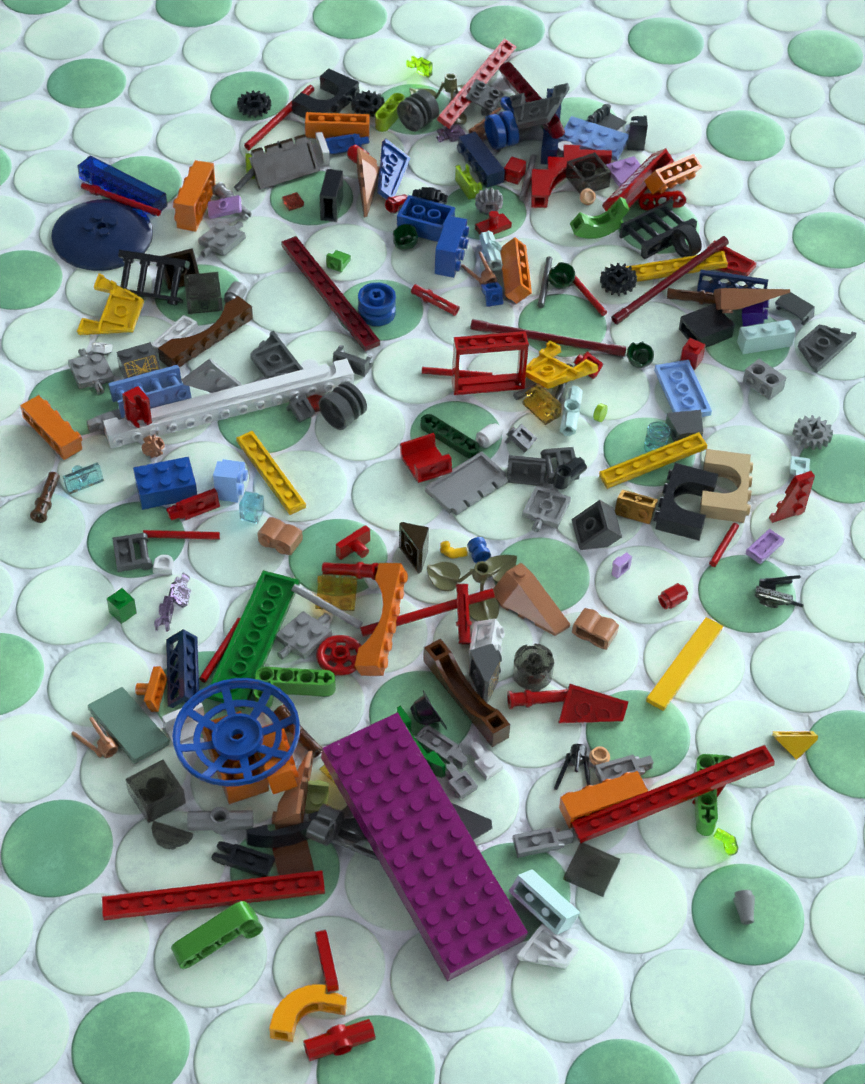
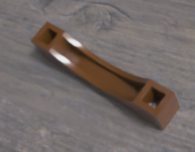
M235 297L225 304L220 318L208 329L193 336L171 339L158 347L159 360L167 367L174 365L182 367L185 363L197 357L230 333L253 319L252 306L241 297Z
M440 638L425 646L424 663L491 747L508 739L510 723L498 709L485 702L473 689L459 668L452 652Z

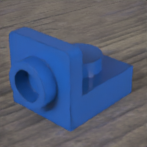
M498 282L481 284V291L485 295L488 307L503 304V291Z

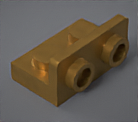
M622 489L617 498L615 513L618 516L650 524L658 499Z

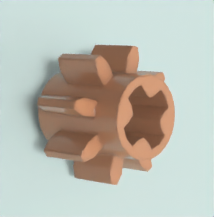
M155 434L143 438L145 443L142 444L141 448L146 456L154 458L163 454L161 450L164 449L165 444L162 438L156 437Z

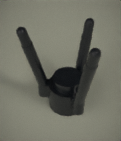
M800 575L759 579V594H764V598L778 600L799 607L804 606L802 603L772 595V592L776 591V585L793 583V579L801 578Z
M573 744L571 746L570 753L566 754V760L554 786L555 790L558 789L570 761L575 765L574 771L576 773L579 771V766L584 764L586 785L591 784L588 764L589 757L586 756V746L582 744Z

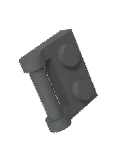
M574 447L552 448L541 451V458L546 459L547 483L553 484L555 474L551 458L556 457L557 466L565 465L576 457Z
M146 533L112 538L118 572L141 568L148 570L152 568V560L149 559L148 536ZM134 543L139 544L141 559H135Z

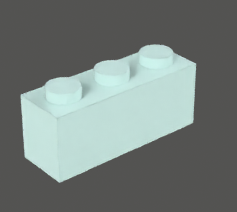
M790 320L740 327L737 343L742 354L792 347L796 331Z
M533 870L519 874L508 891L555 935L569 930L580 914L575 907Z

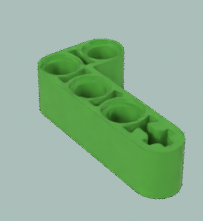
M261 667L257 670L255 679L268 682L281 689L287 695L328 697L333 695L336 690L335 675L328 670ZM254 689V701H259L263 691ZM270 696L265 706L268 708L272 706L274 696Z
M702 754L697 758L694 773L705 769L702 766L707 768L732 757L728 755ZM717 789L695 797L696 830L703 836H710L715 831L718 820Z
M240 901L176 941L171 946V950L180 968L186 969L241 934L245 938H253L263 931V926L254 909L247 902Z

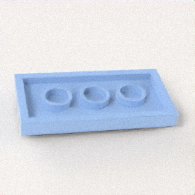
M571 116L564 128L565 134L559 138V142L569 141L573 145H580V149L611 150V160L618 161L628 142L629 134Z
M689 360L655 365L654 371L672 412L701 410L702 417L711 416L712 410Z

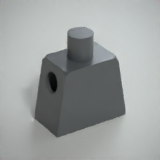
M701 410L667 413L665 427L674 442L698 432L703 436Z

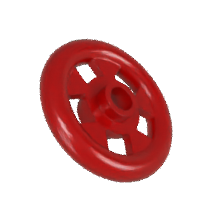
M331 636L319 645L316 652L317 662L323 670L331 671L336 676L351 674L357 670L355 662L358 649L362 645L350 636ZM337 643H346V645H345V646H343V645H338V646H337ZM327 648L332 650L330 655L324 654ZM355 649L356 655L350 656L349 650ZM330 660L336 664L334 667L328 664ZM348 661L351 662V665L347 667L343 666V664L347 663Z

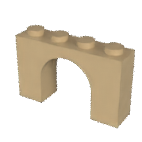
M706 449L703 470L719 474L718 477L731 480L738 489L731 493L703 491L700 501V514L706 515V518L744 523L745 517L749 516L751 505L747 504L751 500L752 491L748 490V488L751 487L753 478L749 476V473L753 471V462H750V454Z

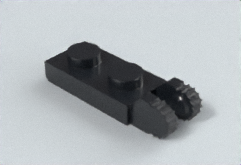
M219 841L216 847L218 850L228 853L229 856L214 852L211 857L213 861L221 865H227L260 877H268L275 862V857L223 841Z

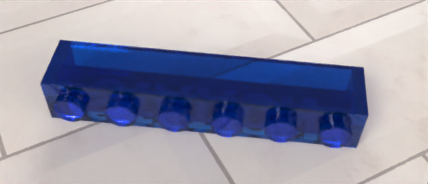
M91 155L77 165L78 175L82 181L100 186L103 190L161 211L168 206L166 193Z

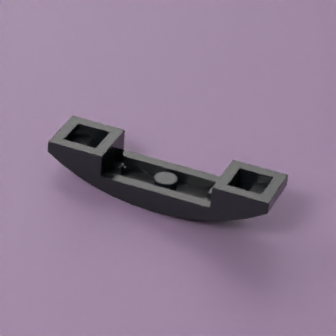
M318 811L309 813L308 822L269 831L267 824L246 829V843L253 847L278 848L306 841L309 839L306 837L307 829L312 820H316Z

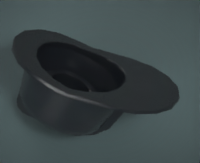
M423 690L424 695L418 698L410 707L415 721L422 725L440 722L447 730L446 725L433 708L427 694Z

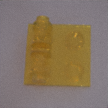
M322 574V576H318L317 596L342 611H355L358 579L353 578V576H343L342 578V575H339V578H337L336 575L332 577V575ZM315 605V609H323Z

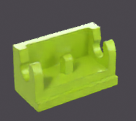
M467 164L464 171H461L460 165L455 166V181L468 200L475 198L476 194H479V190H482L481 183L478 182L477 184L473 179Z

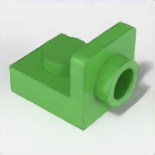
M335 250L333 254L328 253L326 255V267L342 272L350 262L351 255Z

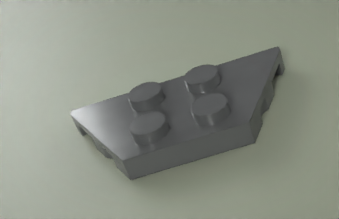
M819 324L799 341L798 348L814 372L817 373L856 338L857 333L851 331V334L840 332L841 329L831 328Z
M271 331L269 338L266 341L263 340L259 347L250 353L251 360L266 379L303 370L302 366L274 331Z

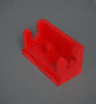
M137 386L122 393L127 421L130 420L137 428H140V424L137 422L139 420H143L147 425L152 424L149 398L141 388Z

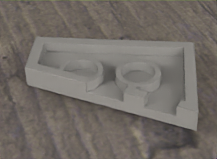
M210 358L182 378L184 385L210 393L241 386L238 380Z

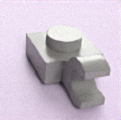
M452 762L446 765L445 775L450 779L448 780V785L460 800L477 790L478 785L466 770L460 773Z

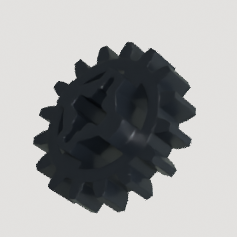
M252 90V93L246 91V95L241 94V97H238L237 109H239V113L242 112L243 116L248 114L249 118L251 116L256 118L257 115L262 117L263 113L268 114V111L271 110L270 96H266L265 92L261 94L260 91L257 93Z
M362 90L361 94L357 92L356 96H352L351 110L355 114H370V116L374 117V114L385 103L384 97H381L380 93L376 94V91L371 93L370 90L367 92Z
M421 187L419 190H413L412 193L414 197L447 204L448 195L441 193V190L434 187Z
M619 263L616 266L610 264V268L605 267V271H601V288H605L606 293L611 291V295H614V293H617L618 296L621 293L627 295V291L632 292L633 288L636 287V271H632L631 266L627 268L625 263L622 266Z

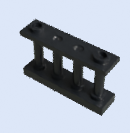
M671 199L621 224L619 237L621 239L628 235L633 237L642 245L640 256L646 259L673 245L671 236L675 229L683 225H690L696 230L697 221L694 218L683 221L672 211L674 201ZM668 216L678 225L671 228L662 218ZM655 222L666 232L658 234L649 225ZM644 229L653 238L645 240L636 231Z
M119 250L118 257L122 258L124 262L120 287L127 289L131 264H133V261H138L141 268L137 291H129L139 297L167 301V304L170 305L183 303L184 300L177 297L180 276L183 269L189 270L190 262L183 259ZM150 264H156V267H158L153 293L144 292L147 269ZM167 266L173 267L174 270L170 296L160 295L164 269Z

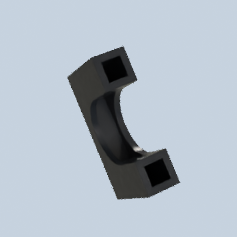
M328 68L320 75V89L333 94L335 97L328 100H319L301 92L292 100V113L304 119L306 112L340 113L342 109L350 104L352 96H356L357 92L360 93L359 82Z
M675 463L673 470L669 469L667 480H669V483L664 484L662 493L665 495L660 497L658 503L660 511L656 510L653 521H656L655 529L699 541L706 515L685 510L677 505L674 499L683 494H693L702 497L703 491L714 492L719 474Z

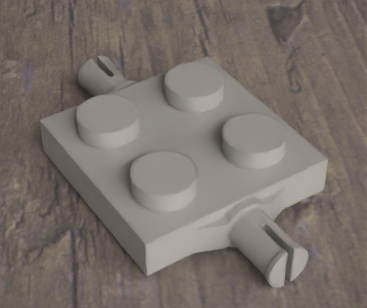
M219 221L198 238L199 244L205 247L200 252L201 255L205 258L214 252L225 256L246 238L245 232L239 230L243 227V223L238 221L235 225L230 226Z
M84 348L82 350L79 349L80 357L68 360L69 368L79 389L95 387L97 394H103L104 389L102 385L114 381L113 373L104 354L87 355Z
M554 485L552 489L536 486L522 512V517L535 521L532 526L533 531L536 529V532H539L542 524L558 529L571 502V497L558 492L559 489Z
M304 611L301 612L277 633L276 640L284 645V648L277 653L278 657L283 660L289 653H293L305 660L325 639L332 636V630L323 625L330 619V615L325 612L316 619Z

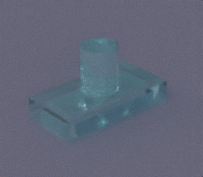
M98 463L84 468L76 465L72 468V473L63 476L69 495L104 481L101 467Z

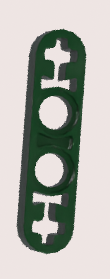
M426 414L421 417L420 427L424 432L428 434L434 433L437 440L469 459L479 453V443L432 414ZM439 430H446L447 433H446V434H440L438 431H439ZM458 438L461 439L462 442L455 443L452 440Z

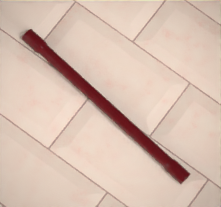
M722 236L716 240L710 247L628 306L612 315L613 323L618 325L635 310L714 253L729 244L727 237Z
M472 319L470 326L471 330L493 333L526 331L527 339L544 342L551 341L555 344L600 351L625 357L627 346L605 344L509 327Z

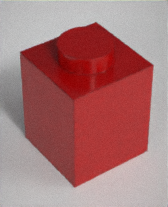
M511 156L504 167V181L518 185L525 175L526 161Z
M689 338L682 348L680 361L689 360L692 368L696 370L703 360L706 344Z

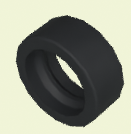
M683 225L672 232L673 247L681 257L694 256L701 251L702 243L700 236L692 226Z

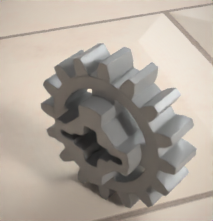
M811 415V418L804 416L803 419L799 418L798 422H795L792 435H795V441L799 440L798 445L804 444L806 449L810 446L812 450L818 447L821 450L822 446L827 447L828 443H831L833 435L832 425H826L827 420L821 421L820 416L817 419L813 415Z

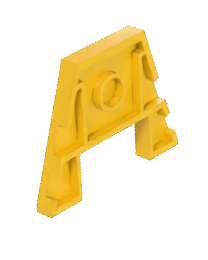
M98 273L94 289L110 294L100 321L82 318L77 329L78 335L133 332L144 304L143 299Z
M549 341L546 344V348L539 351V356L533 358L527 365L526 378L549 389L598 371V365L586 359L575 367H571L553 358L561 353V346Z

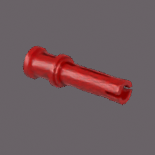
M324 562L322 564V572L324 575L355 576L357 579L371 578L375 580L379 564Z
M568 689L541 692L524 690V692L515 693L508 691V708L513 709V707L517 706L530 708L532 704L564 702Z

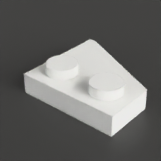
M542 923L517 954V959L566 969L577 955L579 948L559 934L555 935Z

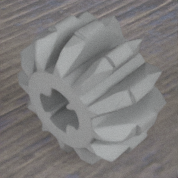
M485 188L484 191L479 190V194H476L475 197L476 208L479 209L480 213L485 212L486 215L490 211L499 212L503 205V196L499 193V190H493V188Z

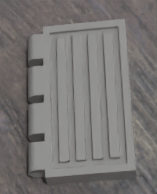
M481 451L454 468L451 473L445 474L427 485L425 492L449 514L453 512L455 515H458L466 510L467 506L470 507L480 501L481 497L484 498L494 492L495 488H500L508 480L506 473Z

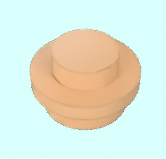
M589 188L582 190L580 193L581 202L584 205L594 203L596 199L595 192Z
M595 747L590 752L589 760L593 765H598L610 761V754L604 747Z

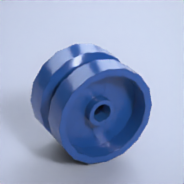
M510 110L500 112L498 115L491 114L486 116L484 122L485 133L491 148L498 150L504 148L505 145H517L519 142V128L516 124L515 116Z
M380 282L369 283L363 286L358 293V314L366 324L384 326L393 321L396 315V293L393 288Z

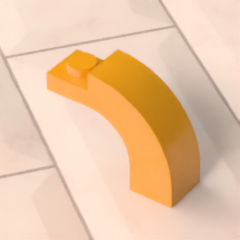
M322 984L307 985L292 991L282 999L273 1013L269 1028L270 1038L293 1042L297 1024L305 1015L311 1012L322 1011L345 1015L347 997H343L339 993L326 994V985Z

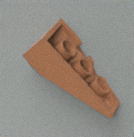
M357 148V176L364 217H367L378 185L380 166L377 167L376 159L361 148Z
M720 288L714 290L717 310H722V313H733V310H739L788 294L790 289Z
M522 563L508 570L493 588L495 598L502 608L518 613V616L522 619L527 618L535 623V626L556 636L570 627V623L534 574Z
M312 751L307 752L297 770L299 777L295 778L297 787L285 791L278 803L277 812L273 811L272 824H275V830L300 824L304 821L308 793L307 785L311 778L313 765Z

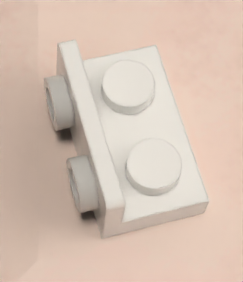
M497 619L474 622L469 655L470 650L492 643L496 650H499L500 653L502 652L501 643L505 632Z

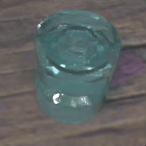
M657 421L648 425L644 442L646 452L668 445L670 438L669 426Z

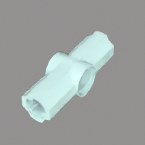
M482 232L479 236L483 248L481 252L491 271L500 270L503 267L499 253L502 247L495 241L492 232Z
M578 386L567 388L560 432L564 436H571L576 433L583 390Z

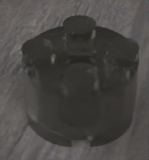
M541 644L521 646L514 656L513 680L522 688L532 692H539L550 684L554 670V658L550 649Z

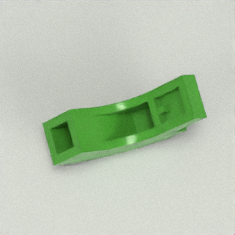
M619 197L605 213L598 216H588L579 212L569 224L574 235L586 239L601 238L618 230L621 224H623L622 218L630 209L625 199Z

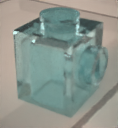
M245 491L239 503L240 519L258 524L264 512V496Z

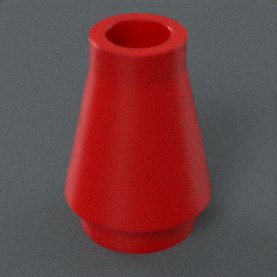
M403 194L389 197L385 201L386 210L390 213H396L402 208L408 196Z

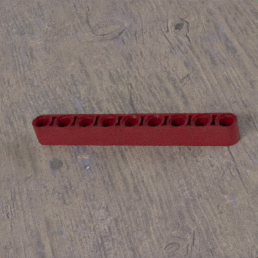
M505 62L499 67L505 83L516 95L524 93L526 97L525 103L542 99L511 62ZM556 114L553 115L549 123L542 125L553 139H558L565 134L562 123Z

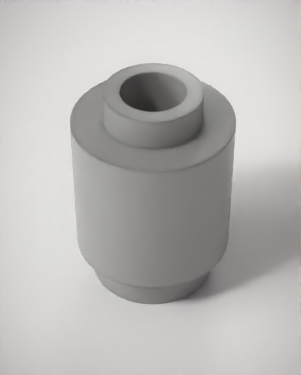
M234 281L224 295L225 303L237 296L243 299L247 293V288L242 282Z

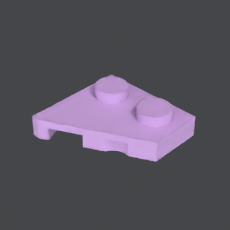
M633 156L606 164L605 170L620 187L641 164Z

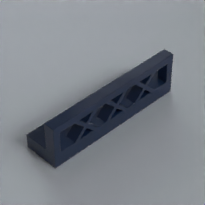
M701 269L697 292L705 290L706 292L714 293L715 289L720 288L762 289L756 288L755 284L764 285L763 289H767L769 279ZM703 276L711 277L712 280L707 281L702 280ZM727 279L729 282L722 283L720 280ZM742 281L745 282L746 285L741 286L738 285L737 282Z
M184 629L166 639L168 707L174 708L182 702H187L193 695L199 692L198 638ZM178 641L176 647L174 648L173 643ZM177 656H178V660H177V662H176V664H175V666H174V661L176 660V658H177ZM177 673H178L179 676H178L177 680H176L175 683H174V679H175V677H176V675H177ZM179 689V696L175 698V695Z

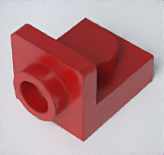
M588 351L583 355L579 354L573 362L575 364L574 367L587 359L598 365V371L588 375L592 379L596 378L604 364Z

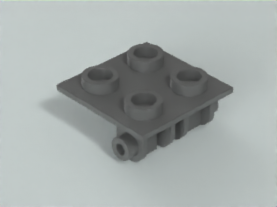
M476 79L466 99L481 106L482 116H487L490 112L495 111L504 93Z
M610 104L602 105L592 115H589L586 120L614 130L620 129L627 123L610 113Z

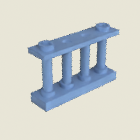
M178 365L108 383L111 399L113 402H118L121 418L125 417L122 393L137 386L149 398L150 409L192 398L190 386L182 383Z

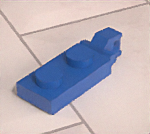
M356 133L325 138L329 155L347 152L353 145H358L362 148V145L370 143L369 136L360 138V134Z

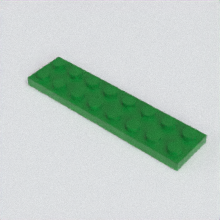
M262 571L211 684L233 678L255 679L257 670L264 667L276 640V635L280 631L296 593L291 591L294 584L299 586L300 580ZM230 689L232 700H249L253 689ZM222 692L206 698L224 703Z

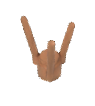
M497 108L491 114H496L501 110V108ZM485 118L468 131L469 133L476 132L481 140L487 139L486 135L484 136Z
M481 251L479 256L485 267V270L481 273V278L465 265H461L480 285L494 283L498 280L494 271L490 270Z
M90 717L89 720L101 737L97 741V747L73 731L71 733L76 739L93 750L99 758L102 756L110 758L118 751L119 745L107 731L108 737L104 735L93 717Z

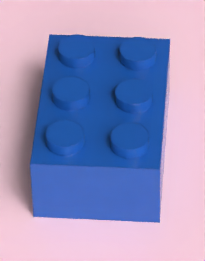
M408 195L397 215V227L403 224H411L416 228L418 237L438 242L447 216L455 217V207Z
M447 216L435 249L436 275L454 278L456 272L460 271V260L464 259V249L468 248L469 239H466L469 234L467 219Z
M189 457L133 467L142 510L174 504L197 495L196 482Z

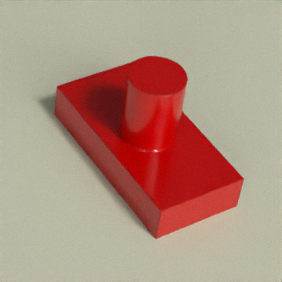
M490 211L489 219L475 224V230L479 234L490 231L494 235L512 227V222L503 213L499 214L497 211Z
M364 525L336 543V556L342 560L355 552L361 558L366 557L369 549L365 544L370 542V528Z

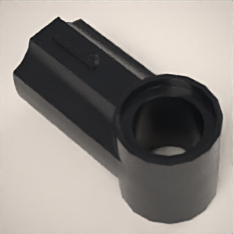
M575 457L565 465L557 466L552 482L557 489H566L572 480L586 471L587 465L585 460L581 457Z

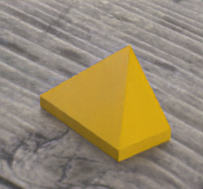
M772 731L774 738L796 760L818 740V735L814 731Z

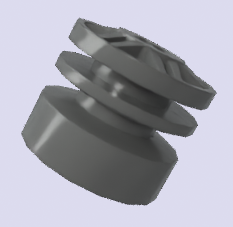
M420 89L398 104L397 114L401 123L407 129L416 132L438 117L439 106L430 92Z
M345 381L340 383L338 387H335L332 392H328L320 398L319 409L324 419L332 427L343 430L353 420L358 419L360 415L367 411V403L361 391L352 383Z

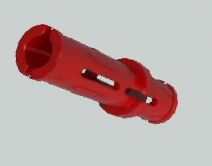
M417 284L412 287L411 294L423 299V302H429L451 313L453 316H456L459 312L460 306L434 294L432 290H426Z
M456 584L458 644H470V626H472V621H470L468 584Z

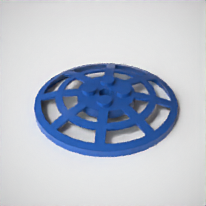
M251 678L223 680L201 689L183 705L173 726V746L182 766L201 781L225 787L252 784L274 774L291 758L300 737L298 712L289 696L268 682ZM249 688L263 691L258 702L232 700L230 689ZM222 692L224 703L212 708L204 716L193 710L206 698ZM272 695L281 701L291 716L279 721L275 713L265 706L270 696ZM234 707H249L254 709L250 715L242 713L236 714ZM224 710L227 711L228 716L221 719L217 724L210 720L216 714ZM261 712L270 718L273 722L272 725L261 727L257 720ZM190 717L198 723L194 731L193 744H180L183 724L186 718ZM294 724V738L288 752L278 750L282 739V729ZM204 727L213 731L212 741L200 743ZM276 732L272 748L262 745L263 736ZM234 735H243V737L240 739L232 738ZM215 749L220 756L213 763L206 758L202 752L203 750ZM195 751L201 762L209 768L202 774L197 772L188 764L182 752ZM256 752L266 755L255 764L249 765L248 757ZM272 757L281 759L272 768L252 776L251 771L263 766ZM228 759L239 760L241 768H225L222 765ZM216 772L226 774L243 773L244 779L220 780L211 777Z

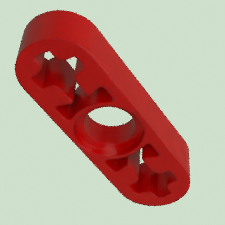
M667 191L661 194L659 192L655 194L644 193L638 199V203L643 210H651L661 205L658 203L661 197H666V202L671 197L674 201L673 208H680L686 203V197L681 191Z
M327 931L315 932V939L327 993L339 991Z

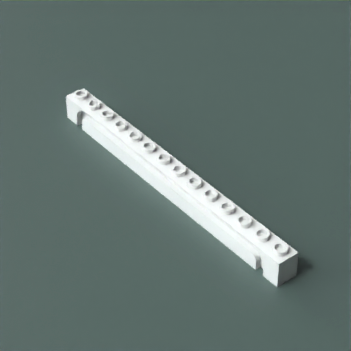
M346 358L333 362L331 366L323 364L151 408L152 424L147 425L143 420H139L137 422L140 424V428L135 427L130 420L127 421L126 416L120 420L117 417L104 420V430L110 448L120 447L142 441L143 438L155 434L158 437L288 403L295 396L300 398L305 395L307 398L331 392L340 383L345 381L354 385V373Z

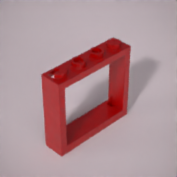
M526 331L454 337L452 387L454 395L525 389L529 348ZM519 350L517 373L459 378L460 355Z

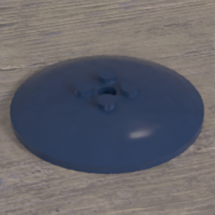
M112 199L92 200L78 204L63 213L52 229V244L58 256L72 266L93 271L112 270L123 267V259L118 257L119 250L145 253L153 239L152 223L144 211Z

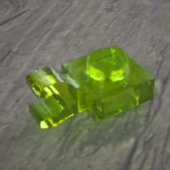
M411 56V61L406 60L408 68H417V73L427 78L432 76L433 62L423 57L417 59L415 56Z

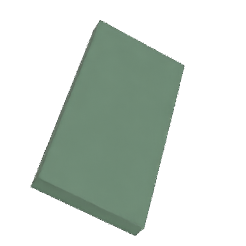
M123 687L88 704L90 713L134 764L163 749L170 743V740Z

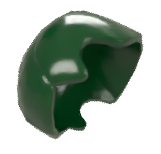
M411 224L398 226L393 231L395 247L400 250L414 248L418 242L416 228Z
M559 262L550 269L548 280L556 289H566L573 283L576 272L570 264Z
M643 341L640 343L632 342L627 348V358L632 366L644 368L653 362L654 351L650 345Z

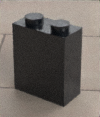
M326 169L320 192V220L337 222L343 199V171Z
M716 303L681 316L679 330L688 340L692 338L706 344L705 348L732 338L735 327L733 321L725 313H722V310H717Z

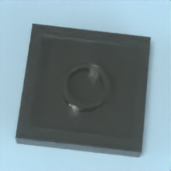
M581 843L572 858L563 880L604 897L620 863V858L588 844Z

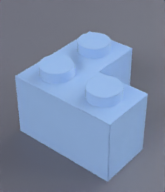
M225 459L222 462L217 461L213 479L214 488L217 491L219 500L238 502L239 496L243 495V482L247 481L248 478L245 462Z

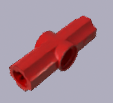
M370 1019L349 1026L343 1024L335 1025L324 1034L303 1040V1044L310 1062L331 1054L335 1056L344 1055L355 1046L376 1040L372 1022Z

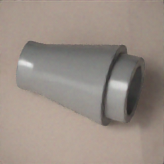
M740 890L735 892L733 901L741 924L754 923L755 896L752 895V891Z

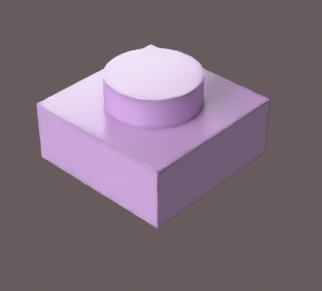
M626 552L613 561L612 575L618 579L630 569L632 556Z

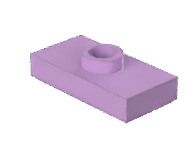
M239 195L208 202V216L210 219L242 212L241 197Z
M769 528L746 550L745 554L759 564H762L784 543L785 539Z

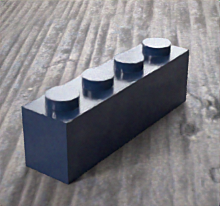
M473 132L459 136L457 150L462 154L465 162L471 166L472 171L477 174L480 182H483L486 188L504 183V168L478 134Z

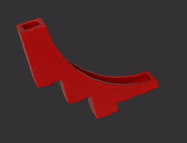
M564 145L562 157H548L547 169H532L531 207L547 208L551 192L562 180L586 169L606 167V164L611 163L612 151L580 149V145ZM584 160L583 166L577 168L578 161Z

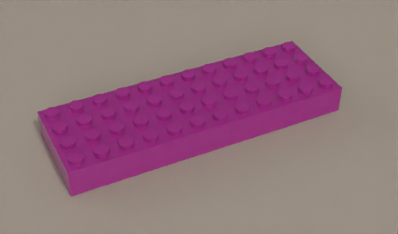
M398 712L322 748L321 759L447 982L525 940L528 934L526 928Z

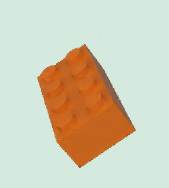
M195 160L193 165L190 166L188 176L184 178L182 188H179L178 197L173 201V208H175L174 220L177 222V228L197 231L207 210L208 202L211 201L214 195L212 193V189L216 184L214 163Z
M226 716L211 721L217 724L221 719H223ZM206 727L202 730L203 739L205 742L212 741L213 731ZM234 735L232 738L240 739L243 737V735ZM215 749L208 750L214 763L220 755ZM258 752L248 757L249 765H253L261 760ZM228 759L222 767L241 768L239 760ZM261 766L251 771L252 776L265 772L264 767ZM217 772L220 780L244 779L243 773L226 774ZM265 778L248 785L222 786L228 804H232L268 792L269 783L268 779Z

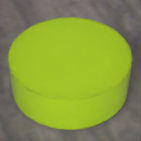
M600 403L596 406L593 414L595 421L602 422L605 419L608 410L607 405Z

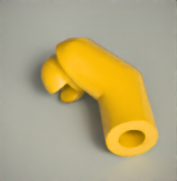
M442 541L440 543V552L451 559L468 556L466 547L454 549L450 547L449 541Z

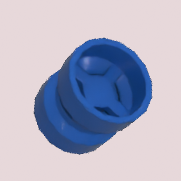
M475 537L468 542L467 547L469 552L472 553L471 557L474 563L485 562L491 557L490 550L487 548V543L483 537Z

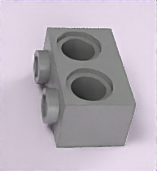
M758 359L745 369L743 382L771 400L784 390L787 377L761 359Z

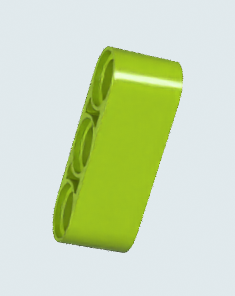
M392 94L376 112L375 129L377 131L385 132L389 130L399 118L397 106L405 99L403 94Z

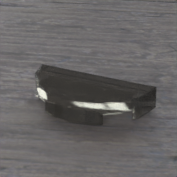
M756 585L755 597L764 606L778 608V605L786 604L787 606L793 602V595Z
M156 821L152 823L153 838L159 846L165 849H176V847L184 844L187 845L193 838V833Z

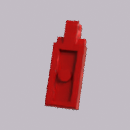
M213 488L181 500L176 505L166 509L167 515L171 521L177 518H185L187 520L219 508L220 503L217 491Z

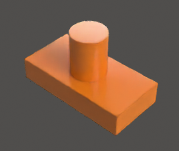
M153 666L149 683H137L135 687L137 695H145L144 702L150 712L159 711L167 683V676L161 666Z

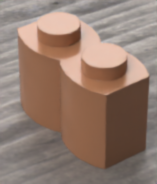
M269 517L257 532L258 541L262 546L275 548L280 554L292 555L303 540L302 530L293 525L285 524L274 517Z
M584 608L573 624L572 633L583 640L590 641L599 648L607 650L618 633L619 624L612 618L602 617L594 609Z

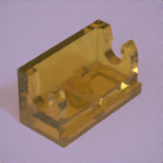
M539 383L525 393L529 397L525 398L522 404L543 424L547 425L561 416L562 404Z

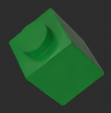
M123 588L106 598L109 613L119 623L122 624L137 614L135 599Z

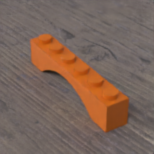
M379 563L375 580L382 593V615L373 634L358 649L355 667L361 676H384L385 668L388 667V654L392 649V636L396 632V619L400 614V601L404 597L403 588L408 579L407 571H405L401 563Z

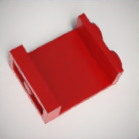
M434 433L400 443L401 459L418 483L452 472V458L449 454L442 456L435 444Z

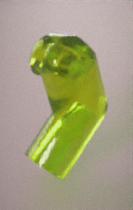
M718 827L713 837L723 842L725 852L728 855H735L739 849L736 837Z

